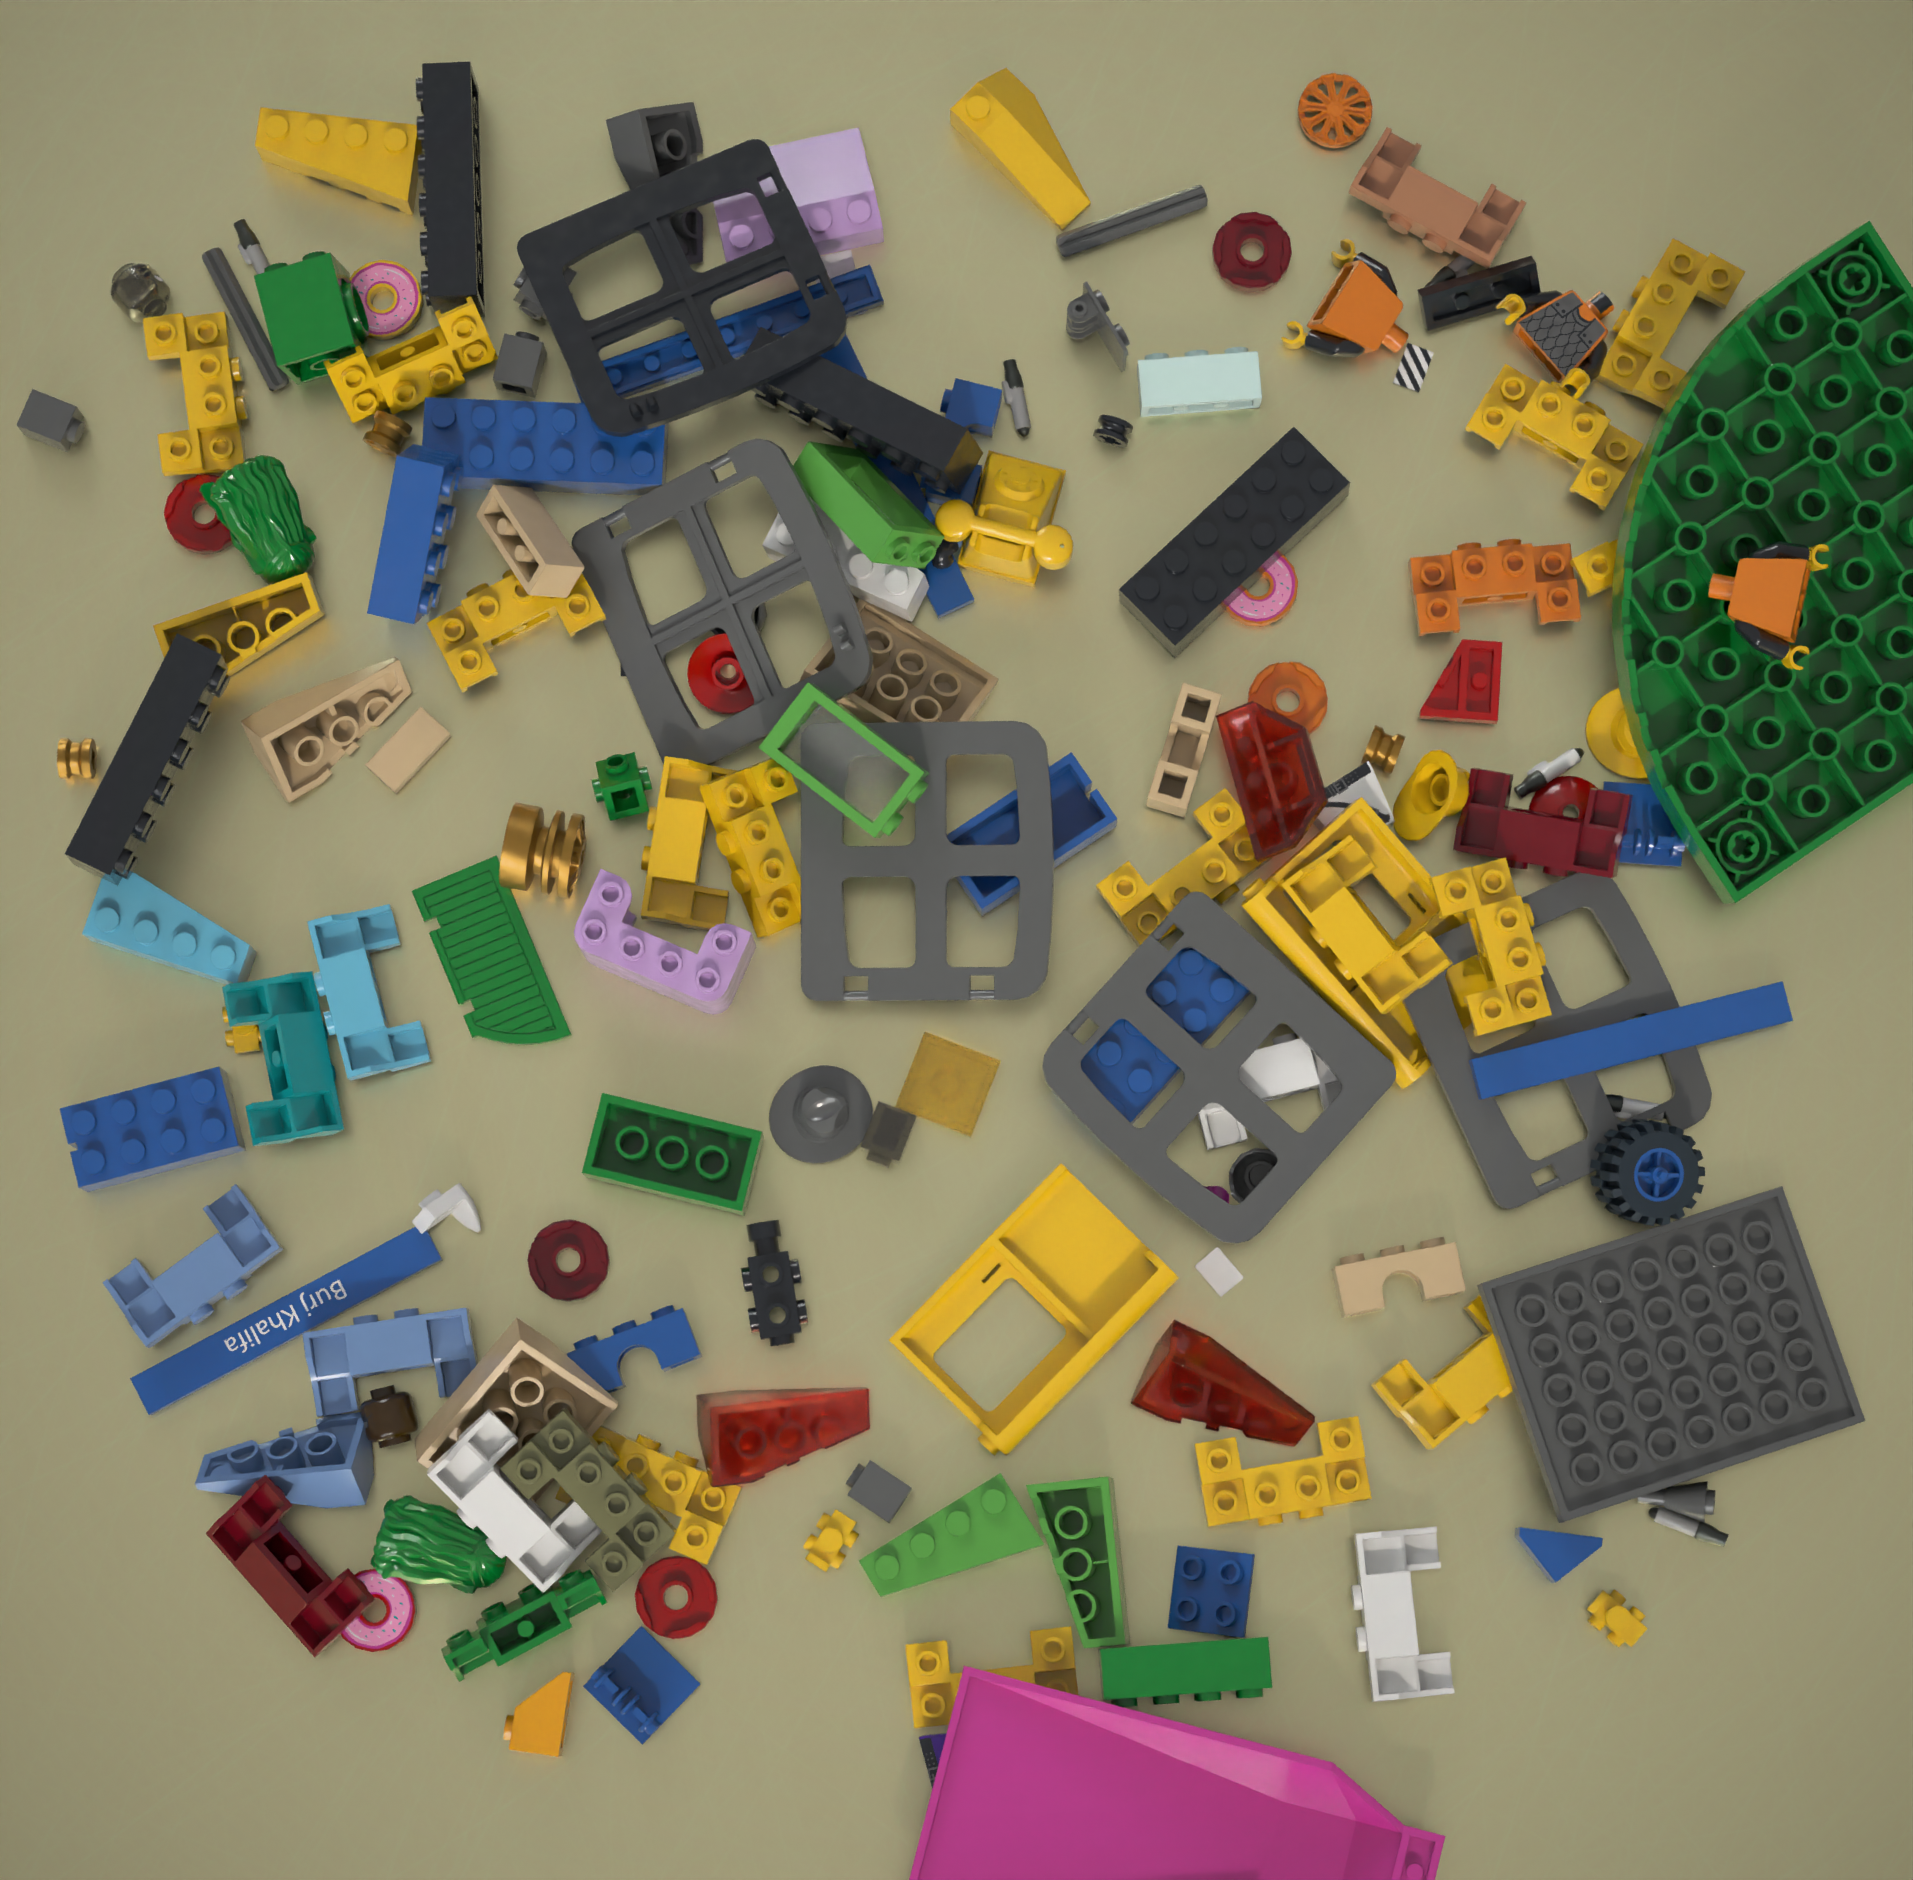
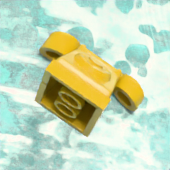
M989 450L973 508L963 500L952 499L943 503L935 514V527L945 536L944 540L949 542L964 540L957 562L959 568L1035 588L1040 566L1051 570L1065 567L1072 558L1073 540L1066 529L1059 525H1052L1066 470Z

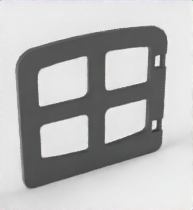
M753 439L743 442L716 459L705 462L622 506L621 509L604 518L601 517L575 532L572 538V549L585 568L582 573L606 616L603 623L663 764L665 756L711 765L767 737L808 682L815 684L834 700L838 701L856 692L867 682L871 675L873 654L836 552L787 454L772 441ZM732 461L737 473L719 482L714 470ZM756 476L760 479L773 500L796 548L792 554L745 578H739L732 570L706 509V503L710 498L750 477ZM627 517L631 529L614 537L609 526ZM675 518L681 526L705 582L706 595L701 601L657 624L651 625L647 620L634 584L625 549L628 542ZM806 581H810L829 631L835 652V660L828 668L788 688H784L754 621V611L759 605ZM715 628H721L728 636L754 697V704L710 728L702 729L686 705L665 662V656L668 652ZM819 704L813 713L824 707Z
M1018 721L865 723L904 754L912 756L918 765L928 771L929 775L924 781L929 785L915 803V838L910 844L905 846H847L843 842L845 815L801 781V987L806 997L815 1001L1018 1000L1030 997L1041 988L1048 974L1053 916V810L1048 752L1044 739L1035 728L1027 723ZM845 723L812 724L804 730L801 737V766L844 799H846L851 761L860 756H886ZM951 755H1008L1011 757L1017 785L1020 838L1016 844L954 845L948 840L947 759ZM958 876H1016L1019 879L1018 930L1014 959L1009 965L1004 967H951L948 964L947 885L952 878ZM850 877H908L914 882L916 960L913 966L907 968H858L852 965L849 957L845 924L843 889L845 879ZM868 976V991H845V977ZM971 976H994V990H971Z
M1578 872L1523 897L1522 901L1523 904H1529L1533 913L1534 926L1530 927L1532 934L1536 927L1577 908L1589 909L1605 932L1630 979L1625 987L1582 1007L1571 1009L1563 1003L1546 965L1542 966L1544 974L1540 976L1552 1015L1535 1020L1533 1028L1484 1052L1475 1053L1469 1045L1445 978L1448 968L1478 954L1468 922L1434 938L1453 964L1423 988H1418L1402 1001L1492 1198L1498 1206L1505 1209L1519 1207L1596 1171V1169L1590 1168L1591 1159L1597 1160L1599 1153L1594 1151L1598 1143L1605 1144L1607 1140L1603 1135L1609 1129L1618 1131L1617 1124L1623 1121L1616 1118L1595 1071L1565 1078L1564 1081L1587 1128V1137L1541 1160H1532L1526 1155L1512 1133L1494 1097L1479 1100L1469 1060L1622 1022L1638 1014L1650 1015L1680 1007L1659 960L1636 916L1617 884L1608 877ZM1696 1045L1662 1054L1673 1087V1095L1666 1102L1625 1121L1632 1123L1633 1119L1648 1120L1665 1112L1669 1125L1685 1130L1704 1118L1710 1108L1712 1092ZM1551 1165L1556 1178L1536 1187L1531 1173Z
M1197 891L1187 894L1057 1036L1044 1054L1042 1065L1047 1085L1070 1111L1130 1170L1160 1196L1216 1239L1234 1244L1249 1241L1261 1232L1392 1086L1396 1079L1395 1066L1387 1057L1209 896ZM1174 924L1184 934L1168 951L1158 941ZM1184 948H1193L1256 997L1254 1006L1215 1048L1209 1049L1201 1046L1146 995L1148 985L1176 954ZM1089 1018L1099 1028L1083 1045L1073 1034ZM1118 1019L1127 1020L1177 1065L1184 1075V1082L1181 1087L1143 1128L1134 1127L1102 1095L1081 1069L1083 1057ZM1282 1023L1287 1024L1325 1063L1341 1084L1338 1096L1303 1133L1295 1131L1244 1085L1239 1078V1069L1269 1034ZM1210 1103H1217L1272 1151L1277 1158L1275 1166L1238 1205H1230L1209 1191L1169 1159L1166 1153L1168 1146L1196 1115Z

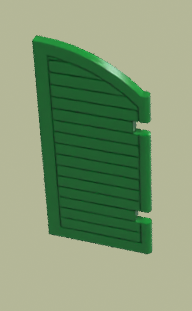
M497 855L412 891L424 922L437 918L441 927L431 931L429 935L458 1005L471 1000L475 1011L463 1016L472 1038L479 1036L500 1043L533 1045L553 1042L572 1036L511 888L501 887L499 884L500 862Z

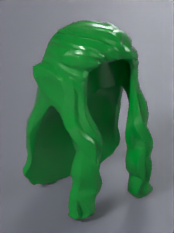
M258 454L255 458H248L243 463H239L230 470L224 471L215 483L208 482L200 486L199 492L208 505L214 509L217 519L230 531L233 545L246 558L255 575H259L270 585L303 574L311 568L315 558L313 544L317 538L311 528L303 523L298 495L287 477L284 464L280 460L272 456Z
M405 1495L395 1501L390 1499L384 1505L385 1518L377 1533L376 1545L373 1548L374 1555L370 1563L383 1579L396 1577L418 1585L450 1584L453 1588L462 1592L473 1594L477 1588L490 1587L504 1573L507 1556L503 1558L498 1557L485 1541L488 1536L478 1526L474 1529L470 1528L457 1513L441 1505L421 1502L411 1495Z

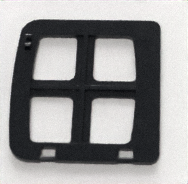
M759 139L747 140L532 231L521 237L517 244L519 258L589 415L599 430L611 436H630L692 415L739 396L832 350L841 342L846 334L848 322L844 306L830 280L793 197L784 182L770 148L764 141ZM772 177L778 193L765 197L759 182ZM745 192L753 194L757 198L775 237L774 241L765 247L706 272L694 271L690 267L671 226V219L678 214L723 198ZM633 233L641 234L663 279L662 288L652 295L593 320H584L564 279L565 270L588 255ZM780 272H790L811 314L809 321L787 335L738 359H734L711 313V305L719 298ZM819 279L826 295L814 300L807 284ZM672 319L680 321L684 325L704 369L703 374L651 393L629 399L620 398L616 394L599 357L600 350Z

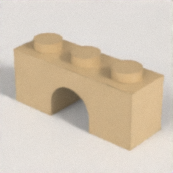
M1186 683L1182 684L1164 748L1148 794L1147 807L1185 818L1222 694Z
M1444 1237L1421 1241V1249L1405 1252L1404 1245L1381 1249V1257L1365 1260L1364 1253L1339 1258L1341 1265L1334 1266L1332 1274L1342 1318L1385 1308L1382 1293L1383 1283L1388 1276L1396 1273L1409 1275L1416 1281L1422 1302L1462 1294L1466 1291L1456 1242L1445 1244Z

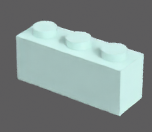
M1232 347L1224 351L1225 354L1209 355L1206 350H1192L1186 352L1185 357L1169 358V355L1166 353L1146 355L1145 360H1138L1137 364L1140 416L1148 417L1260 408L1262 390L1258 351L1248 352L1246 347Z

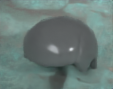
M1262 1148L1251 1149L1240 1154L1229 1171V1186L1232 1197L1238 1203H1241L1277 1163V1158L1272 1151Z

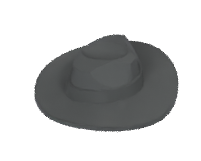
M829 1065L810 1067L789 1078L776 1093L769 1111L770 1131L776 1144L788 1156L806 1163L831 1162L849 1154L863 1141L872 1122V1102L862 1082L847 1070Z

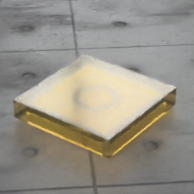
M924 1032L895 1109L971 1138L1001 1061L931 1033Z

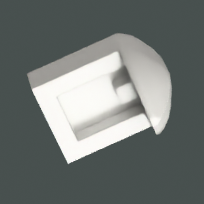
M460 1183L443 1194L438 1189L429 1194L418 1204L422 1210L412 1220V1223L421 1234L450 1214L467 1228L475 1232L481 1230L479 1214L475 1203Z

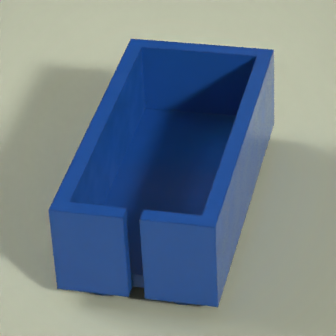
M413 444L397 455L367 614L415 624L422 616L429 614L431 607H437L441 594V584L436 583L438 569H444L449 553V546L444 545L446 529H452L456 517V507L451 506L454 490L459 491L464 475V467L459 466V454Z
M1072 752L1049 767L1053 810L1054 868L1114 829L1117 824V817L1097 789L1090 793L1089 799L1086 797L1085 794L1091 791L1092 781ZM1017 789L947 835L948 840L954 845L1016 844L1020 838ZM1016 876L955 877L981 916L1020 891V881Z
M221 1067L207 1069L60 1108L67 1142L70 1146L78 1149L70 1152L78 1188L86 1192L246 1151L228 1075Z

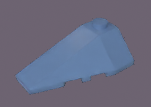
M360 1412L329 1415L316 1419L317 1426L294 1433L291 1427L279 1431V1438L262 1444H257V1442L250 1440L204 1455L195 1485L197 1490L243 1496L257 1480L267 1475L284 1492L285 1497L290 1503L320 1508L366 1505L374 1478L372 1442L366 1437Z

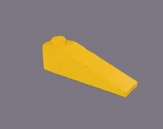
M1007 68L977 82L950 109V124L1062 232L1091 205L1035 95Z

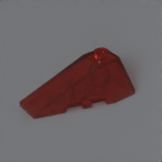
M1177 1320L1171 1323L1155 1345L1131 1398L1132 1405L1166 1421L1181 1424L1183 1418L1206 1423L1205 1429L1219 1431L1220 1426L1242 1430L1248 1438L1292 1447L1298 1444L1315 1422V1416L1212 1337Z
M867 1387L734 1390L696 1395L698 1438L709 1482L712 1487L753 1483L764 1478V1474L785 1464L790 1466L799 1462L800 1457L820 1448L827 1449L870 1429L869 1389Z

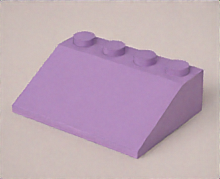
M859 127L768 146L819 255L884 242L882 221ZM772 177L759 182L765 197L778 193ZM745 192L713 202L726 263L765 247L774 241L775 237L757 198L753 194Z

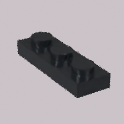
M1528 256L1418 289L1417 292L1423 324L1427 331L1496 311V305L1509 294L1523 296L1530 293H1538L1541 290L1536 262L1532 256Z

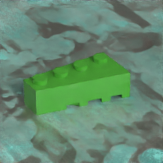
M999 1473L865 1556L859 1562L880 1597H884L1043 1546L1044 1543L1002 1474Z
M1098 1477L1026 1485L1039 1518L1038 1521L1043 1535H1045L1057 1575H1059L1065 1591L1066 1600L1083 1647L1098 1648L1130 1644L1113 1478Z

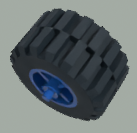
M1633 1119L1632 1123L1623 1121L1617 1124L1618 1131L1609 1129L1603 1135L1607 1140L1606 1143H1598L1594 1151L1599 1153L1598 1159H1591L1590 1168L1596 1169V1175L1590 1177L1591 1184L1600 1188L1595 1195L1599 1201L1607 1203L1604 1208L1610 1213L1617 1214L1620 1218L1654 1226V1224H1670V1218L1679 1220L1685 1216L1683 1208H1693L1697 1201L1692 1197L1695 1192L1701 1194L1704 1186L1698 1184L1699 1176H1705V1167L1698 1166V1161L1702 1160L1703 1156L1700 1150L1692 1149L1696 1144L1693 1138L1683 1135L1684 1130L1676 1126L1645 1119Z

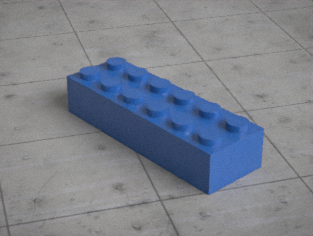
M425 397L422 446L460 455L459 466L464 467L460 489L490 490L494 484L527 487L537 492L643 496L666 484L669 423L630 436L618 437L608 435L597 428L589 415L585 403Z
M1193 948L1180 950L1146 988L1148 998L1201 1046H1204L1251 993L1218 965ZM1118 1019L1081 1061L1082 1071L1102 1095L1132 1125L1181 1071L1177 1065L1125 1019Z

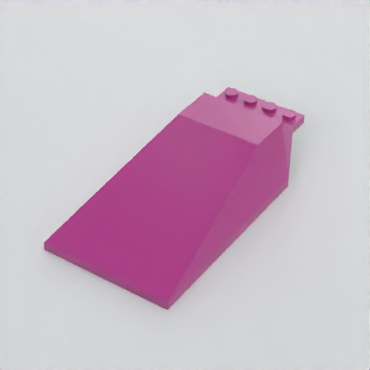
M964 1666L909 1880H1435L1445 1836L1403 1825L1333 1762Z

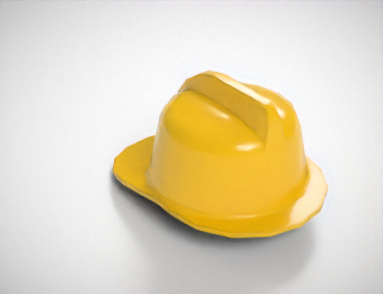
M1432 750L1425 754L1400 791L1394 803L1393 817L1395 822L1393 825L1398 835L1408 841H1418L1428 836L1437 827L1442 818L1457 814L1465 806L1469 796L1468 781L1470 773L1463 768L1457 767L1450 754L1443 750Z

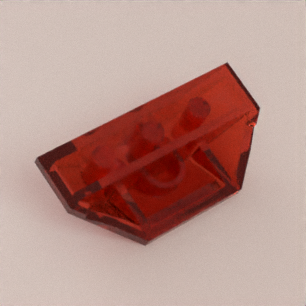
M1254 701L1216 715L1255 859L1260 862L1296 848L1328 803L1308 729L1276 712L1264 708Z

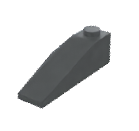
M694 102L637 109L606 120L615 160L630 190L697 162L698 155L703 154V140ZM695 208L674 216L670 222L689 265L703 262V215Z

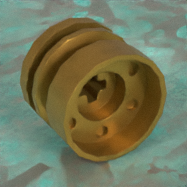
M516 802L508 819L502 846L499 869L500 886L527 891L533 882L535 874L541 875L542 894L549 895L555 879L558 878V897L569 899L575 883L580 877L585 858V816L573 813L568 828L565 830L564 811L557 810L550 827L544 826L542 807Z

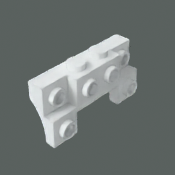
M1296 1033L1273 1038L1274 1045L1260 1049L1257 1048L1240 1067V1080L1263 1102L1318 1089L1324 1111L1341 1090L1340 1081L1301 1038L1297 1039ZM1207 1104L1198 1113L1207 1150L1248 1139L1245 1127L1219 1104Z
M488 1409L459 1436L458 1441L428 1468L427 1475L459 1507L456 1512L463 1522L472 1529L478 1526L488 1536L485 1541L489 1548L500 1558L507 1556L544 1593L564 1574L578 1555L602 1530L573 1499L551 1519L531 1498L528 1500L496 1463L518 1442V1437Z
M1436 1526L1354 1534L1358 1584L1351 1585L1353 1609L1361 1610L1362 1626L1356 1627V1642L1358 1652L1365 1651L1366 1660L1368 1661L1372 1702L1455 1694L1450 1652L1419 1654L1410 1571L1441 1568Z

